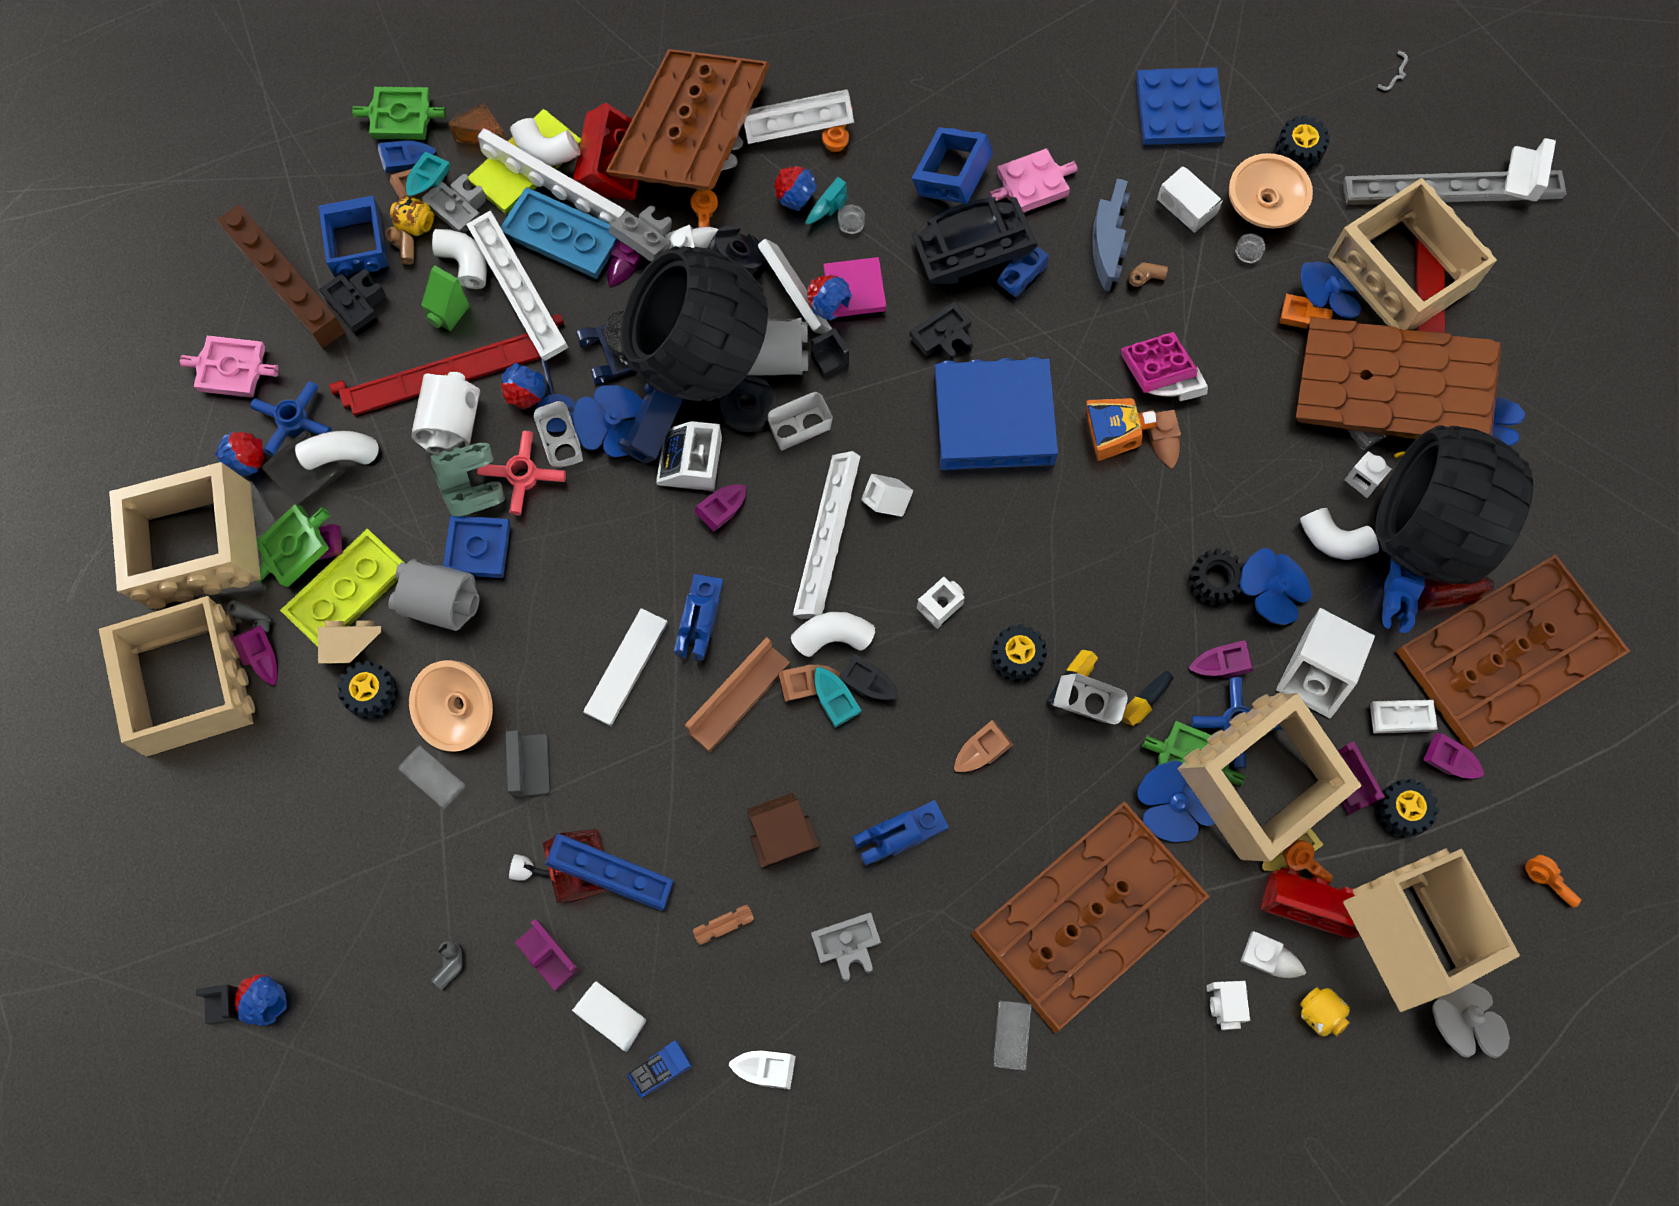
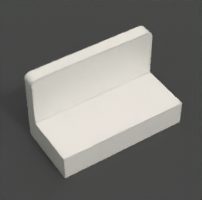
M1544 138L1537 150L1519 146L1513 148L1504 190L1505 194L1537 202L1548 186L1555 140Z

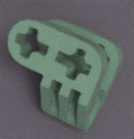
M476 443L463 448H453L451 452L444 451L438 456L436 454L430 456L434 476L446 507L452 516L468 515L500 504L505 500V494L500 482H488L471 487L467 471L488 465L494 460L490 444Z

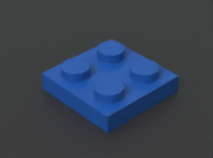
M450 515L443 566L468 572L477 577L503 578L511 525L509 519L456 517Z

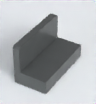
M518 730L506 731L508 792L513 798L548 795L550 793L547 735L522 736Z

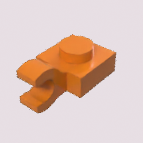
M1286 294L1279 323L1307 329L1311 317L1331 319L1333 310L1313 307L1308 298Z

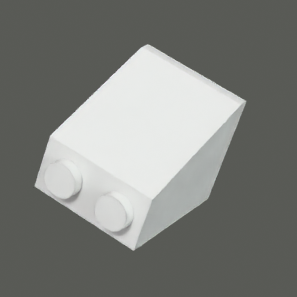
M1319 608L1307 626L1276 691L1283 692L1284 694L1298 693L1307 707L1331 719L1357 684L1375 636Z

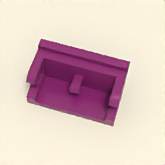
M1353 741L1337 750L1361 784L1360 788L1341 803L1346 814L1349 816L1384 798L1383 792L1355 742Z

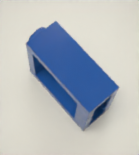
M938 127L912 176V181L919 196L967 204L993 155L987 134ZM947 149L971 152L958 177L935 173Z
M374 196L318 206L326 264L334 277L341 273L348 277L364 269L374 272L380 268L389 267L381 210ZM372 221L376 250L339 257L335 228Z

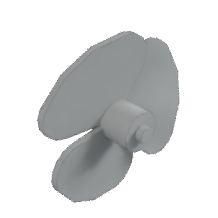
M1469 983L1452 993L1437 998L1432 1005L1438 1029L1446 1042L1461 1056L1471 1057L1476 1051L1474 1034L1480 1048L1490 1057L1498 1058L1508 1050L1510 1036L1505 1021L1494 1012L1484 1013L1493 1005V998L1485 988Z

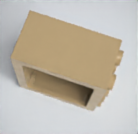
M1420 178L1344 227L1328 255L1332 263L1388 326L1403 330H1414L1474 290L1497 261L1490 249L1478 240L1473 231L1457 217L1454 210L1437 195L1435 189L1428 185L1423 178ZM1401 221L1455 280V282L1425 302L1422 301L1370 242Z
M222 462L109 491L117 591L131 600L137 601L149 609H161L168 603L175 601L188 602L193 600L195 596L203 594L215 595L221 593L222 589L230 587L242 588L248 586L250 582L261 580L251 483ZM214 503L219 553L153 570L148 520Z
M208 596L99 629L121 743L146 757L254 724L251 713L255 712V706L252 698L249 695L247 696L245 687L249 684L248 676L245 669L241 668L240 657L231 639L234 637L233 631L236 630L235 620L232 615L223 610L220 604H216ZM209 632L225 705L153 727L138 653Z
M1280 692L1270 697L1268 694L1261 696L1252 703L1253 709L1248 713L1243 712L1235 716L1230 721L1231 726L1211 735L1207 739L1209 744L1201 750L1197 748L1184 757L1186 762L1177 768L1240 860L1272 861L1361 787L1355 775L1298 693L1284 694ZM1280 724L1318 781L1260 827L1221 769L1276 725Z
M1446 848L1394 870L1372 882L1353 889L1352 892L1355 896L1343 901L1400 1012L1452 993L1520 956L1462 849L1450 854ZM1413 886L1456 968L1448 972L1445 971L1403 889Z

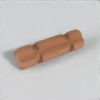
M748 905L741 906L736 909L737 912L735 913L728 912L709 921V925L705 926L702 924L694 928L693 934L697 943L702 945L711 941L710 938L713 936L717 938L739 928V924L746 925L752 922L754 916Z

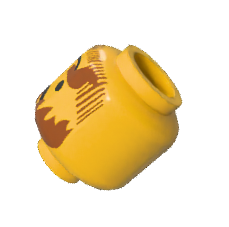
M403 196L398 202H394L390 209V217L393 218L394 227L405 231L407 234L421 236L424 232H428L433 225L434 213L425 201Z

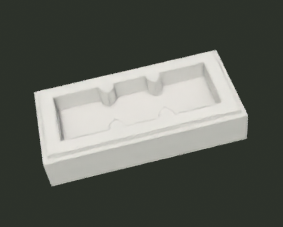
M1434 700L1373 701L1370 703L1373 733L1435 732L1437 730Z

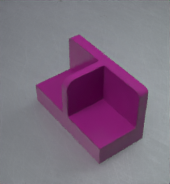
M535 918L530 922L533 927L521 936L515 944L528 958L529 963L537 969L551 988L557 992L581 970L545 926Z

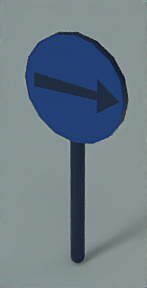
M540 358L549 396L544 397L538 403L537 408L554 402H563L567 406L573 424L576 404L566 395L555 394L547 360L544 361ZM553 418L547 423L546 429L550 433H563L566 431L567 425L563 419Z

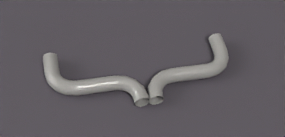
M1400 50L1397 54L1404 58L1399 67L1400 75L1395 76L1388 87L1379 84L1377 88L1388 91L1393 87L1397 79L1403 80L1406 73L1403 72V69L1408 62V56Z

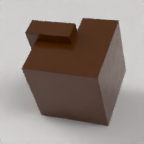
M793 792L747 809L755 831V835L750 836L761 868L819 846L810 817L808 815L803 816L799 801Z

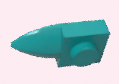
M425 151L407 177V195L410 197L420 194L431 186L437 188L450 171V163Z
M839 177L836 178L813 207L805 222L806 225L821 219L826 214L831 217L837 209L840 210L845 205L848 199L847 182Z
M817 667L815 671L816 693L822 708L834 727L837 728L861 714L860 707L844 682L833 672Z

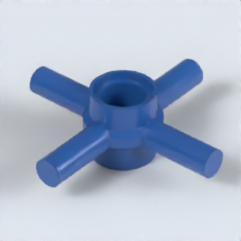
M307 382L296 401L284 400L274 406L256 398L252 400L251 409L275 418L278 426L264 448V452L268 455L274 456L287 435L291 437L300 436L306 430L317 435L332 432L331 427L308 419L307 413L304 410L318 389L314 382Z
M1230 678L1231 708L1223 716H1192L1191 727L1215 728L1225 731L1231 726L1230 721L1232 717L1243 712L1248 713L1250 709L1243 706L1242 678ZM1278 724V725H1276V726H1275L1273 729H1271V730H1283V729H1282V727L1280 726V724ZM1246 750L1234 759L1235 769L1246 768Z

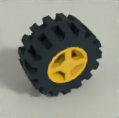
M1302 115L1301 119L1298 116L1293 117L1292 121L1289 119L1283 126L1276 144L1277 153H1281L1280 155L1295 161L1300 166H1303V169H1307L1309 165L1313 167L1317 162H1320L1330 140V135H1327V127L1322 128L1324 123L1321 121L1315 122V117L1307 119V115Z
M1019 624L1018 627L1010 625L1008 629H1003L996 637L992 648V662L995 663V669L1001 672L1000 675L1004 678L1008 676L1010 677L1009 680L1015 681V679H1019V682L1025 681L1026 678L1030 680L1042 669L1047 655L1045 639H1041L1042 634L1039 631H1033V627L1025 628L1024 624Z
M365 661V664L357 662L355 663L356 667L352 668L349 666L346 668L348 673L346 675L341 674L340 679L342 682L337 684V688L340 690L337 694L347 710L360 718L367 716L371 719L375 718L376 714L379 716L383 715L385 708L389 710L392 707L390 702H395L396 700L394 692H397V686L394 684L395 680L384 667L376 662L373 664L371 661Z
M1402 779L1394 782L1382 791L1385 797L1376 803L1379 804L1376 812L1381 814L1380 823L1385 822L1387 825L1385 829L1389 832L1393 830L1396 836L1412 837L1425 832L1436 822L1437 817L1435 815L1439 813V807L1435 806L1438 803V799L1431 796L1433 790L1431 788L1425 789L1426 784L1423 782L1416 783V779Z

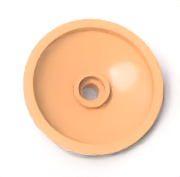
M1258 154L1244 160L1234 170L1229 182V197L1234 209L1246 221L1263 228L1277 229L1296 223L1307 212L1313 196L1312 184L1305 170L1295 161L1277 154Z
M443 660L430 664L415 678L409 696L410 715L415 728L424 740L440 750L454 752L474 746L484 737L491 724L493 704L489 688L481 675L463 662ZM460 698L463 701V707L460 704Z

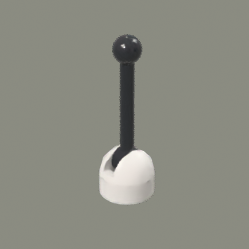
M517 854L513 856L509 872V879L524 881L532 874L571 881L577 886H582L586 882L569 874L534 868L529 858Z

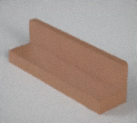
M768 637L756 647L685 724L688 735L709 753L779 679L778 672L787 670L791 666L790 662L772 647V641Z

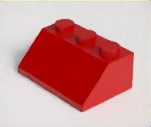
M606 102L586 113L579 147L581 154L577 157L573 180L606 198L635 199L639 180L621 179L616 176H610L606 172L632 121L630 117Z
M1282 867L1280 870H1275L1269 874L1260 910L1349 939L1360 937L1343 901L1355 896L1352 888L1342 887L1340 890L1329 886L1330 882L1321 878L1311 877L1310 880L1299 877V872Z

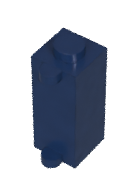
M645 384L643 391L647 394L626 439L620 438L618 443L622 447L621 451L644 464L657 458L683 401L680 398H675L658 391L649 384Z

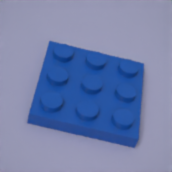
M1217 68L1137 70L1136 83L1143 145L1224 142L1226 135Z

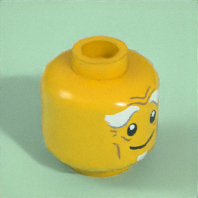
M1316 987L1300 1003V1006L1303 1008L1301 1011L1302 1019L1320 1036L1324 1037L1330 1033L1338 1036L1350 1024L1346 1019L1350 1012L1349 1006L1330 988L1320 990Z

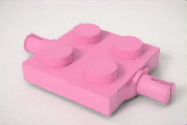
M1047 149L997 166V175L1003 187L990 191L988 193L989 198L996 197V201L1008 198L1011 201L1010 197H1016L1023 212L1069 196L1070 192L1064 176L1076 173L1077 165L1072 161L1059 166L1054 162Z
M207 336L204 348L198 357L181 355L180 359L181 367L196 368L197 375L193 387L198 392L253 398L257 381L261 375L277 377V373H279L278 365L262 363L266 346L261 341Z

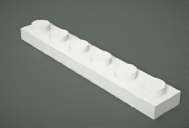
M485 128L478 135L481 151L486 157L491 160L497 159L501 161L510 171L514 173L520 172L528 177L534 185L538 187L544 186L551 190L558 199H566L575 204L576 208L581 212L590 213L608 224H611L625 213V209Z
M488 211L467 223L466 225L541 358L546 361L569 348L492 212Z
M853 451L832 455L793 616L801 620L811 619L816 615L822 614L825 607V600L860 456Z

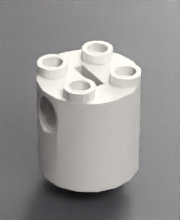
M449 372L448 376L425 374L412 429L414 441L428 452L436 455H441L444 451L451 452L456 447L470 446L480 389L465 381V376L458 372Z

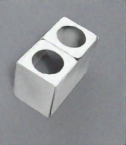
M1181 167L1161 185L1157 197L1161 204L1194 233L1218 214L1222 204L1221 201L1213 207L1221 198L1185 167Z
M817 392L807 394L777 407L768 414L769 427L781 451L831 430L833 419L822 395ZM809 414H817L823 420V422L807 429L803 426V420ZM783 425H791L797 431L796 434L787 438L777 436L778 429Z
M554 402L537 408L534 412V419L548 461L552 467L557 470L583 461L580 444L567 406L563 402ZM553 418H561L567 425L566 432L560 437H553L547 432V423ZM569 444L575 449V456L558 461L555 457V451L558 446Z
M1081 674L1062 675L1053 705L1102 723L1118 724L1124 714L1127 694L1122 689ZM1074 685L1078 690V699L1074 704L1069 705V697ZM1092 693H1098L1104 700V707L1098 714L1089 713L1085 707L1086 698Z
M596 981L572 1009L575 1014L626 1053L647 1022L642 1015Z

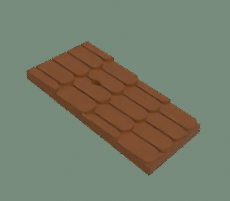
M668 49L606 170L608 175L621 179H636L647 183H663L673 187L683 186L700 191H711L716 185L725 160L729 158L754 98L758 96L769 69L768 62Z
M1311 317L1296 419L1301 423L1417 439L1424 432L1440 425L1448 428L1450 426L1472 428L1492 435L1501 344L1491 339L1458 337L1448 333L1403 330L1393 326L1358 324L1356 321Z
M1555 554L1403 645L1396 652L1402 661L1406 663L1405 665L1420 686L1424 688L1423 690L1430 700H1434L1435 707L1442 713L1443 718L1456 736L1461 739V743L1471 750L1626 655L1630 650Z
M1124 801L977 927L971 935L1000 970L1002 969L1003 973L1017 990L1024 995V998L1039 1016L1046 1021L1045 1023L1050 1029L1056 1033L1210 896Z

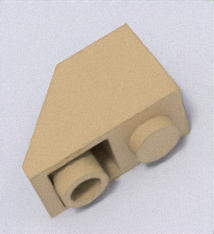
M324 621L325 627H318V664L351 663L381 633V626H375V621H356V626L343 627V621Z

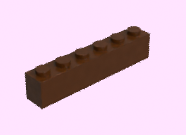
M240 204L216 219L232 243L322 349L345 333L334 314Z

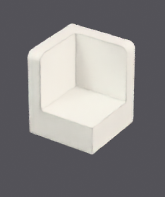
M871 474L861 500L875 512L903 516L913 490L899 479Z

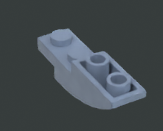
M1118 178L1111 201L1103 199L1099 201L1092 238L1096 271L1103 289L1109 292L1112 282L1119 281L1122 266L1117 265L1119 258H1125L1129 243L1124 241L1126 230L1121 229L1124 216L1119 215L1120 208L1126 209L1130 193L1125 192L1128 181Z

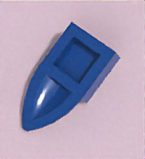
M416 141L379 143L378 153L385 173L410 170L425 151L432 155L436 152L435 148Z

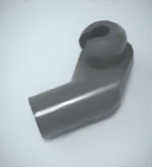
M235 600L231 601L227 607L229 615L252 623L253 627L262 625L265 634L269 632V625L272 624V621L268 614Z
M451 940L444 941L440 945L439 953L442 954L443 967L431 979L440 990H443L463 967L462 950L459 944Z

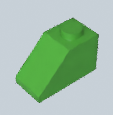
M434 265L430 272L421 306L426 314V320L436 328L442 326L451 331L470 305L458 278Z

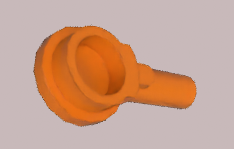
M847 124L824 130L822 141L828 150L839 152L848 144L849 134L845 129Z
M698 190L691 197V207L697 213V217H699L698 228L709 227L710 217H712V213L718 206L717 196L710 190Z
M1296 840L1283 851V858L1289 868L1295 871L1306 869L1316 878L1327 880L1330 883L1333 880V875L1313 859L1315 854L1314 848L1309 842Z
M1536 855L1527 861L1525 869L1533 881L1539 884H1548L1572 908L1577 907L1581 903V898L1563 882L1564 879L1559 875L1561 870L1551 858L1544 855Z

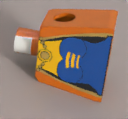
M1132 398L1087 401L1086 413L1097 461L1105 460L1141 446L1142 430L1157 427L1154 410L1137 413L1135 400Z

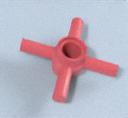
M531 431L522 432L519 455L510 458L506 466L488 464L477 468L478 475L506 477L513 486L509 511L512 515H521L525 490L532 488L537 480L565 482L566 479L565 470L537 468L534 462L530 460L534 433ZM522 469L528 470L523 476H515Z

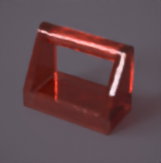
M1486 576L1476 583L1469 585L1464 583L1454 585L1425 579V587L1418 599L1420 611L1475 603L1494 589V582Z
M598 829L558 833L578 842L588 840L589 846L603 851ZM556 835L543 843L546 860ZM548 866L557 903L609 891L597 885L582 886L579 878Z

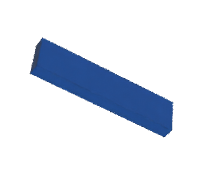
M561 834L555 836L545 862L546 866L660 911L665 907L674 881L671 878Z

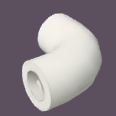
M533 118L522 119L510 127V132L519 149L549 166L569 162L581 154L576 140L568 130L555 137L546 138L540 133L537 123Z
M435 229L432 239L434 256L452 258L458 261V280L460 285L470 289L483 288L486 284L487 262L477 242L465 233Z
M353 431L322 433L297 443L295 447L296 456L300 464L307 470H312L323 464L338 460H353L361 464H369L374 461L379 451L377 441L374 438Z
M1328 508L1313 511L1300 518L1303 529L1313 545L1329 557L1351 560L1364 558L1379 551L1376 534L1370 526H1364L1353 531L1342 530L1334 523Z
M827 612L816 615L802 624L791 635V640L795 648L808 657L815 654L825 644L834 641L847 643L860 651L871 643L875 634V627L863 618L847 612Z

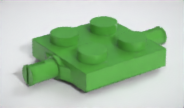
M374 87V96L369 107L353 106L352 109L354 118L366 117L370 119L369 134L372 139L426 140L427 124L430 118L446 119L447 116L445 107L429 106L430 91L428 87Z
M294 504L257 539V548L261 553L262 564L259 566L261 580L256 582L261 583L271 572L280 585L289 587L329 549L319 530V526L331 516L325 508L321 507L310 518L302 506Z
M1175 721L1169 737L1164 742L1147 735L1142 747L1159 753L1158 765L1173 760L1185 763L1184 757L1197 748L1201 750L1209 744L1207 739L1211 735ZM1229 764L1221 769L1230 783L1239 787L1243 785L1246 775L1228 769Z

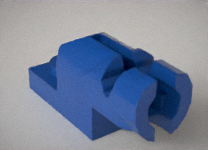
M1391 557L1390 573L1384 584L1383 626L1389 629L1392 624V615L1397 613V618L1401 619L1399 633H1406L1415 624L1418 599L1425 587V579L1405 570L1391 560Z
M698 574L693 575L690 594L686 597L674 649L675 655L686 659L689 645L695 643L693 649L694 660L700 661L704 659L709 638H712L724 583L722 578Z
M933 800L911 812L907 810L870 829L852 836L856 849L871 843L876 845V847L861 854L863 863L868 865L891 854L895 856L948 830L949 826L936 801Z

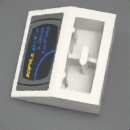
M690 421L670 428L662 445L656 484L714 491L722 442L720 424Z

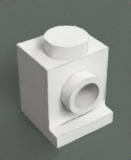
M1368 451L1354 466L1344 481L1368 498L1392 469L1387 466L1382 457L1373 455ZM1357 474L1361 475V476H1362L1363 478H1365L1368 482H1370L1371 485L1368 486L1365 482H1363L1361 479H1359L1356 475H1357Z
M943 577L918 599L917 609L938 629L945 620L963 605L964 592L956 582H949ZM939 600H944L947 602L948 605L946 607H942L937 602Z
M1245 981L1213 982L1207 985V992H1214V997L1210 999L1212 1016L1217 1017V1024H1221V1030L1241 1029L1240 1023L1250 1021Z

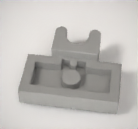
M463 174L450 185L451 188L441 181L437 188L433 187L421 199L427 202L431 211L453 230L466 233L469 230L466 224L480 217L477 209L486 202V194L481 186H476L472 189L467 174Z
M649 206L641 212L639 218L626 211L610 224L609 233L651 262L669 249L671 241L665 237V234L670 232L671 218L665 217L663 220H655L651 216L655 212V207Z
M871 912L811 932L820 963L823 964L836 959L843 982H847L850 979L849 966L854 962L860 963L865 973L870 974L873 972L867 948L879 945L881 941Z

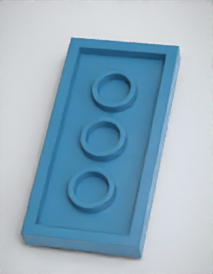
M527 187L501 226L507 239L595 279L600 275L611 257L612 249L619 240L609 233L610 224Z

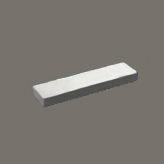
M767 239L758 244L760 251L812 331L822 335L831 330L832 328L826 319L813 313L807 299L808 291L778 245Z
M642 608L640 609L585 707L584 714L610 727L613 725L668 625L667 620Z

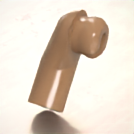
M395 227L387 228L385 238L400 250V262L405 265L413 264V238L403 230Z
M1142 262L1130 271L1128 275L1129 283L1133 286H1141L1151 278L1165 280L1168 266Z

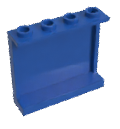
M1030 357L1026 360L1002 358L998 361L988 362L975 359L965 363L944 361L940 364H935L934 380L936 382L940 438V470L1055 465L1058 456L1049 359H1041L1039 357Z

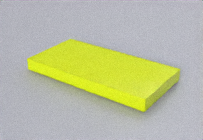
M545 109L533 118L544 137L552 138L568 130L580 147L581 139ZM513 137L507 141L518 147ZM488 158L468 176L471 186L473 188L481 186L486 194V198L506 215L512 210L526 187L532 190L538 187L528 177L520 172L514 173L510 171L504 163L497 159L491 160ZM562 164L551 167L554 169H558Z
M367 528L341 555H338L280 611L318 647V627H325L324 621H343V627H349L397 581L396 570L403 561Z

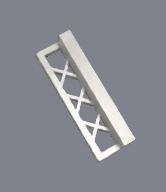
M848 89L750 109L744 123L748 144L854 123Z

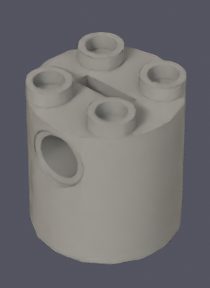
M768 318L761 351L746 376L803 375V371H808V350H803L802 342H808V323L802 322V318Z
M415 558L409 560L407 564L401 562L396 570L398 582L395 592L391 594L388 603L389 609L395 610L397 615L457 631L476 613L479 605V594L475 587L474 575L442 565H432Z

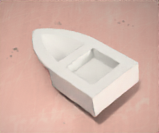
M688 225L665 234V237L671 241L669 249L675 246L679 248L682 246L694 248L696 246L707 249L718 229L713 227L693 229Z
M1198 369L1196 377L1152 390L1148 393L1166 397L1177 396L1180 401L1206 395L1208 386Z
M1255 931L1251 932L1240 962L1279 978H1295L1306 974L1301 962L1295 955L1283 947L1284 944Z
M752 1051L736 1057L729 1062V1066L739 1077L748 1082L764 1087L790 1090L796 1057L786 1053Z

